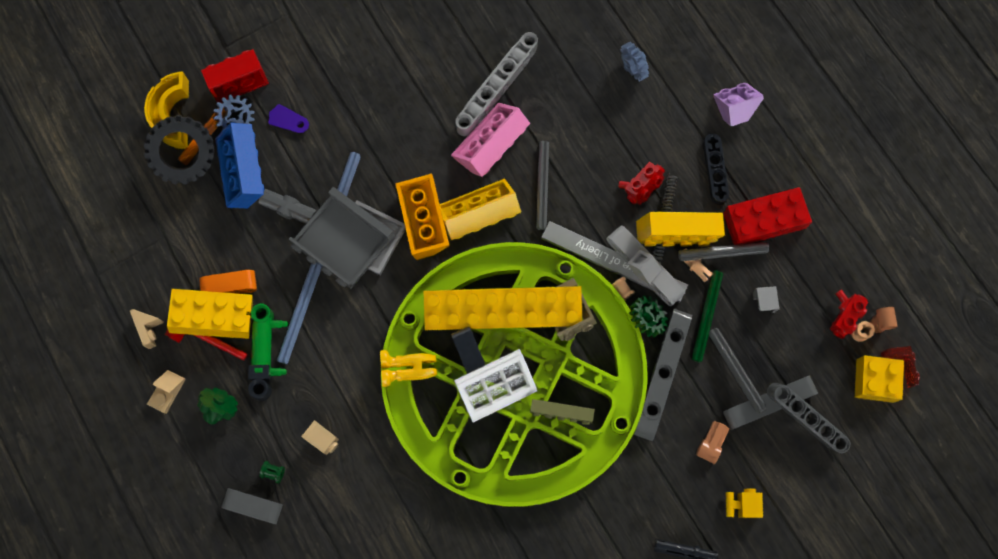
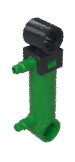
M260 303L251 310V317L253 318L252 352L248 379L252 382L249 384L248 391L258 401H265L272 393V388L267 382H272V376L287 374L286 369L271 367L272 328L287 327L288 322L274 320L272 310L267 305ZM262 311H266L265 318L259 319V314ZM263 385V393L257 395L256 389L259 386Z

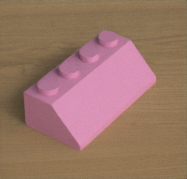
M497 103L451 156L471 173L483 177L490 171L494 163L501 159L503 153L514 144V141L525 132L530 122L518 107Z

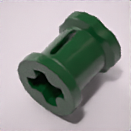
M265 461L261 467L259 477L275 480V483L279 484L284 476L285 467H278L269 464V461Z

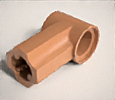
M894 307L876 310V315L869 321L875 328L874 333H881L898 327Z
M713 421L705 440L703 439L700 443L696 455L715 464L721 454V446L730 428L720 422Z

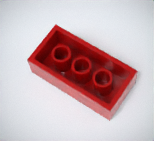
M800 187L729 205L723 212L734 245L750 244L803 230L812 223Z

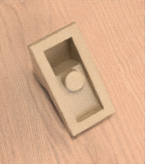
M134 309L130 310L143 346L148 349L156 347L154 340L157 338L151 328L164 322Z
M167 370L153 383L156 389L147 405L167 414L186 379Z

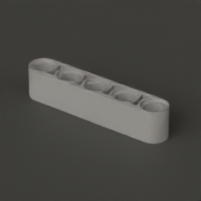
M622 225L606 238L610 246L627 263L639 250L649 253ZM657 261L662 270L648 286L667 305L672 306L685 294V290Z

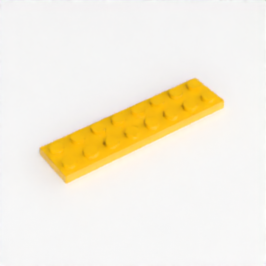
M581 286L423 291L425 330H452L470 327V329L569 327L582 321Z

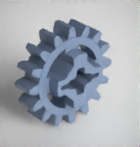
M631 42L621 46V59L623 60L625 70L632 76L634 75L638 81L649 77V71L647 70L649 68L644 52H641Z
M229 95L228 100L223 97L221 99L222 104L216 103L219 109L213 110L214 113H217L213 120L219 121L216 126L223 127L221 132L228 126L226 125L227 123L250 124L249 121L255 120L251 117L255 112L249 110L252 105L245 104L246 98L240 101L239 95L235 99H233L232 95ZM231 103L239 104L242 107H234ZM223 108H224L225 111H226L224 118H222V110H223ZM231 111H232L233 113L238 112V111H241V112L238 113V115L236 116V119H235V118H232V119L227 120V118H229L230 115L232 114ZM243 113H246L245 122L242 120Z

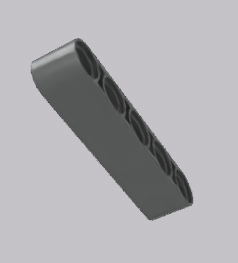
M810 375L785 385L803 400L818 394ZM781 388L777 391V397L782 394ZM766 393L760 396L767 406L766 411L757 414L750 401L723 411V414L730 429L733 430L782 408L773 402Z
M780 383L769 385L767 388L768 397L825 446L838 453H845L849 450L851 443L848 437L793 390ZM781 388L782 394L777 397V391ZM796 401V407L792 410L791 405ZM811 414V419L806 422L807 415ZM825 426V432L821 434V429ZM840 439L839 445L836 446V441Z

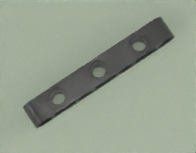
M673 309L646 391L642 414L633 434L635 436L650 441L654 440L692 320V314ZM670 334H676L679 337V341H672ZM659 370H665L668 377L665 379L661 378ZM648 406H652L656 409L655 416H651L647 413Z

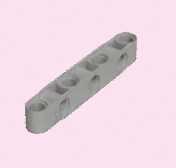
M527 32L520 38L465 105L456 118V130L459 135L468 136L528 64L537 51L538 38L534 33ZM531 42L533 45H527L526 43ZM505 69H511L512 71H511V72H505L504 70H505ZM490 96V99L485 100L482 97ZM467 123L468 126L461 127L460 124Z

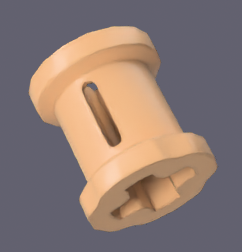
M621 277L612 285L625 301L635 291L630 289L625 281L626 278Z
M863 321L858 324L856 330L851 335L854 340L863 342L874 335L875 328L872 323Z

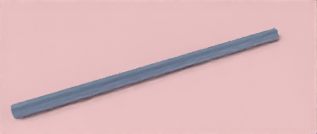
M351 152L337 189L345 196L348 194L360 160V154ZM311 263L277 358V361L287 364L290 359L320 274V269L322 268L317 263L315 265Z

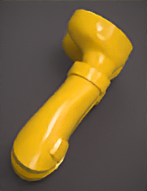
M380 350L382 369L404 366L413 367L412 369H399L397 371L381 370L382 387L390 386L391 382L395 380H423L437 375L436 368L422 369V364L436 362V355L417 353L404 356L399 355L395 358L390 356L387 350Z

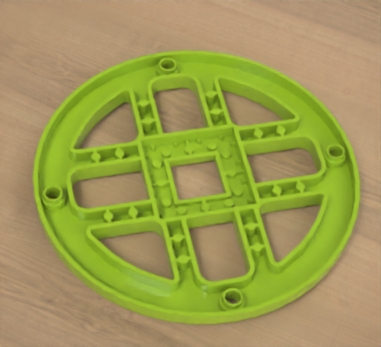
M521 242L489 244L470 249L444 261L425 275L405 297L391 322L383 350H387L390 356L395 358L399 355L404 356L417 353L436 355V362L422 364V369L436 368L437 375L434 377L454 386L457 389V396L436 437H432L416 406L412 380H395L391 382L390 386L382 387L386 412L397 438L412 460L426 474L452 492L470 500L503 507H525L548 503L575 493L598 478L617 460L634 434L642 414L647 389V359L639 327L635 328L636 322L631 321L633 318L629 314L631 310L613 285L595 269L570 254L543 245ZM567 265L571 268V271L563 273L560 267ZM518 273L519 276L512 288L536 287L542 280H548L560 285L574 278L578 286H581L582 294L589 308L594 311L608 335L614 353L617 377L573 356L570 347L574 338L568 341H561L557 331L550 341L526 328L471 329L483 336L478 348L485 365L499 359L505 347L512 351L520 349L524 357L540 365L533 377L537 392L496 411L512 420L490 464L486 468L479 469L458 459L454 455V447L470 416L454 380L467 373L463 366L419 344V337L425 328L423 291L459 290L483 278ZM407 315H414L415 321L407 324L404 322V318ZM412 366L381 368V370L397 371L399 369H411ZM563 375L607 397L611 407L602 427L599 430L592 431L577 423L570 422L569 419L562 421L557 420V417L550 419L545 418V415H540V417L533 416L530 413L532 399L548 402L560 376ZM488 380L485 381L487 387L495 385L494 383ZM481 383L473 387L472 385L465 387L469 397L484 390ZM500 386L489 391L493 400L508 394L507 390ZM485 393L472 399L471 402L475 408L477 402L485 405L489 403V400ZM620 418L624 419L627 423L626 428L622 430L616 426V420ZM532 429H540L581 450V453L552 469L535 474L508 475L527 434ZM459 472L466 475V481L462 484H458L454 480L455 475Z

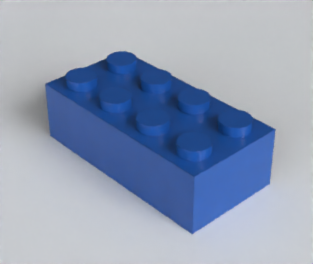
M230 123L215 138L226 207L249 208L264 195L261 168L258 164V150L255 146V133L253 132L252 124Z

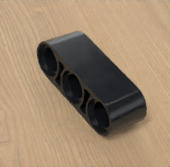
M470 327L451 334L467 374L485 366ZM490 376L484 378L485 381L491 379ZM479 380L471 385L473 387L475 385L480 384L481 382Z

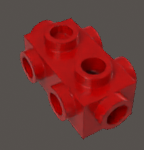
M649 162L631 182L620 181L619 188L626 190L627 199L631 203L641 205L648 200L654 189L660 187L665 179L663 176L665 170L660 165H654Z
M841 289L835 293L842 303L838 307L841 311L830 329L834 331V335L844 339L846 335H851L856 330L858 318L862 319L866 314L868 300L864 296L857 294L852 295L848 299Z

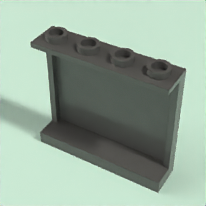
M332 187L328 192L330 197L298 235L294 239L290 237L289 240L293 244L291 248L297 253L303 252L307 255L306 259L313 265L317 263L322 267L320 270L329 277L331 274L336 277L335 281L343 288L347 286L352 289L395 236L392 230L335 187Z

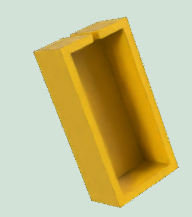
M649 212L636 221L637 240L647 247L655 246L656 244H663L664 247L674 246V244H680L681 247L692 246V244L706 247L725 236L723 213Z
M172 289L167 321L168 331L174 334L249 339L253 297L248 294Z

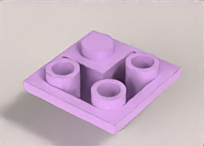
M747 83L738 84L737 87L731 89H722L719 93L714 94V99L722 118L730 126L749 121L764 99L760 92Z

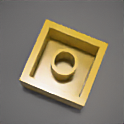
M866 355L858 358L856 362L855 398L891 403L902 400L904 361Z

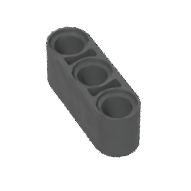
M227 488L221 508L277 524L283 504Z

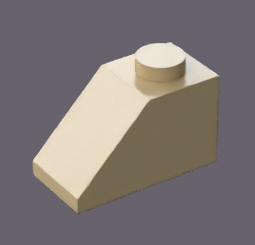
M315 420L301 436L326 455L329 452L332 453L338 446L337 441L339 439Z

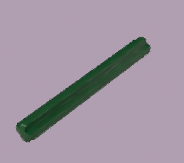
M713 271L691 358L695 362L703 361L723 278V273L720 271Z

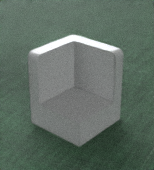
M639 250L627 263L635 276L648 284L662 270L653 255Z
M776 286L756 288L752 292L753 300H758L759 311L775 313L779 310Z

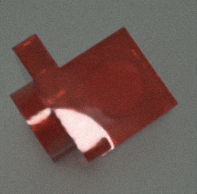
M911 346L890 348L881 352L882 358L904 361V372L908 388L919 385L920 375L915 367L916 357Z

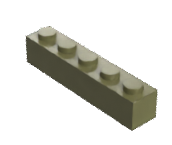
M532 399L530 413L533 416L540 417V415H545V418L552 419V417H557V420L564 421L569 419L570 422L577 423V421H581L582 424L589 425L593 422L595 409Z

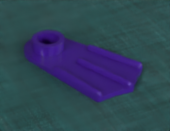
M280 104L269 112L268 123L270 125L297 133H304L309 128V122L305 117ZM299 124H304L302 128H298Z

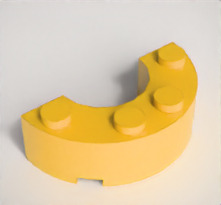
M183 71L160 79L161 82L150 89L145 100L144 110L146 120L151 128L159 121L170 117L171 109L175 103L181 99L189 98V80ZM173 132L165 136L162 141L169 146L186 149L188 146V134Z

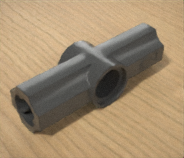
M268 189L264 190V195L259 198L258 202L260 205L276 211L277 214L290 220L293 218L305 224L317 212V210L301 204L291 196H282Z

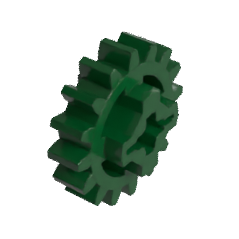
M642 296L636 299L630 306L632 310L629 314L633 316L631 321L636 322L635 328L639 327L641 334L646 332L647 337L651 335L656 337L662 334L668 327L666 322L669 319L665 317L667 312L662 310L663 305L659 306L657 304V299L652 301L651 296L648 298Z

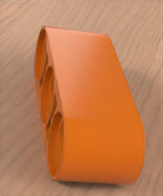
M242 270L199 278L200 291L235 294L257 291L254 270Z

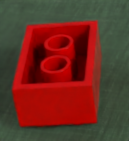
M254 49L243 51L240 55L226 58L220 63L209 65L201 70L211 94L216 102L223 103L221 100L223 97L228 100L229 95L235 98L237 95H243L269 84Z

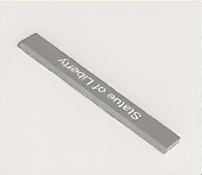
M549 221L542 235V240L652 290L646 282L635 276L627 262L616 251ZM675 279L686 291L688 284Z

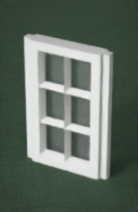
M520 349L454 380L472 422L537 392Z

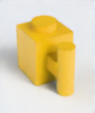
M744 489V492L738 493V501H735L734 492H726V517H734V509H738V518H763L762 493H756V489Z

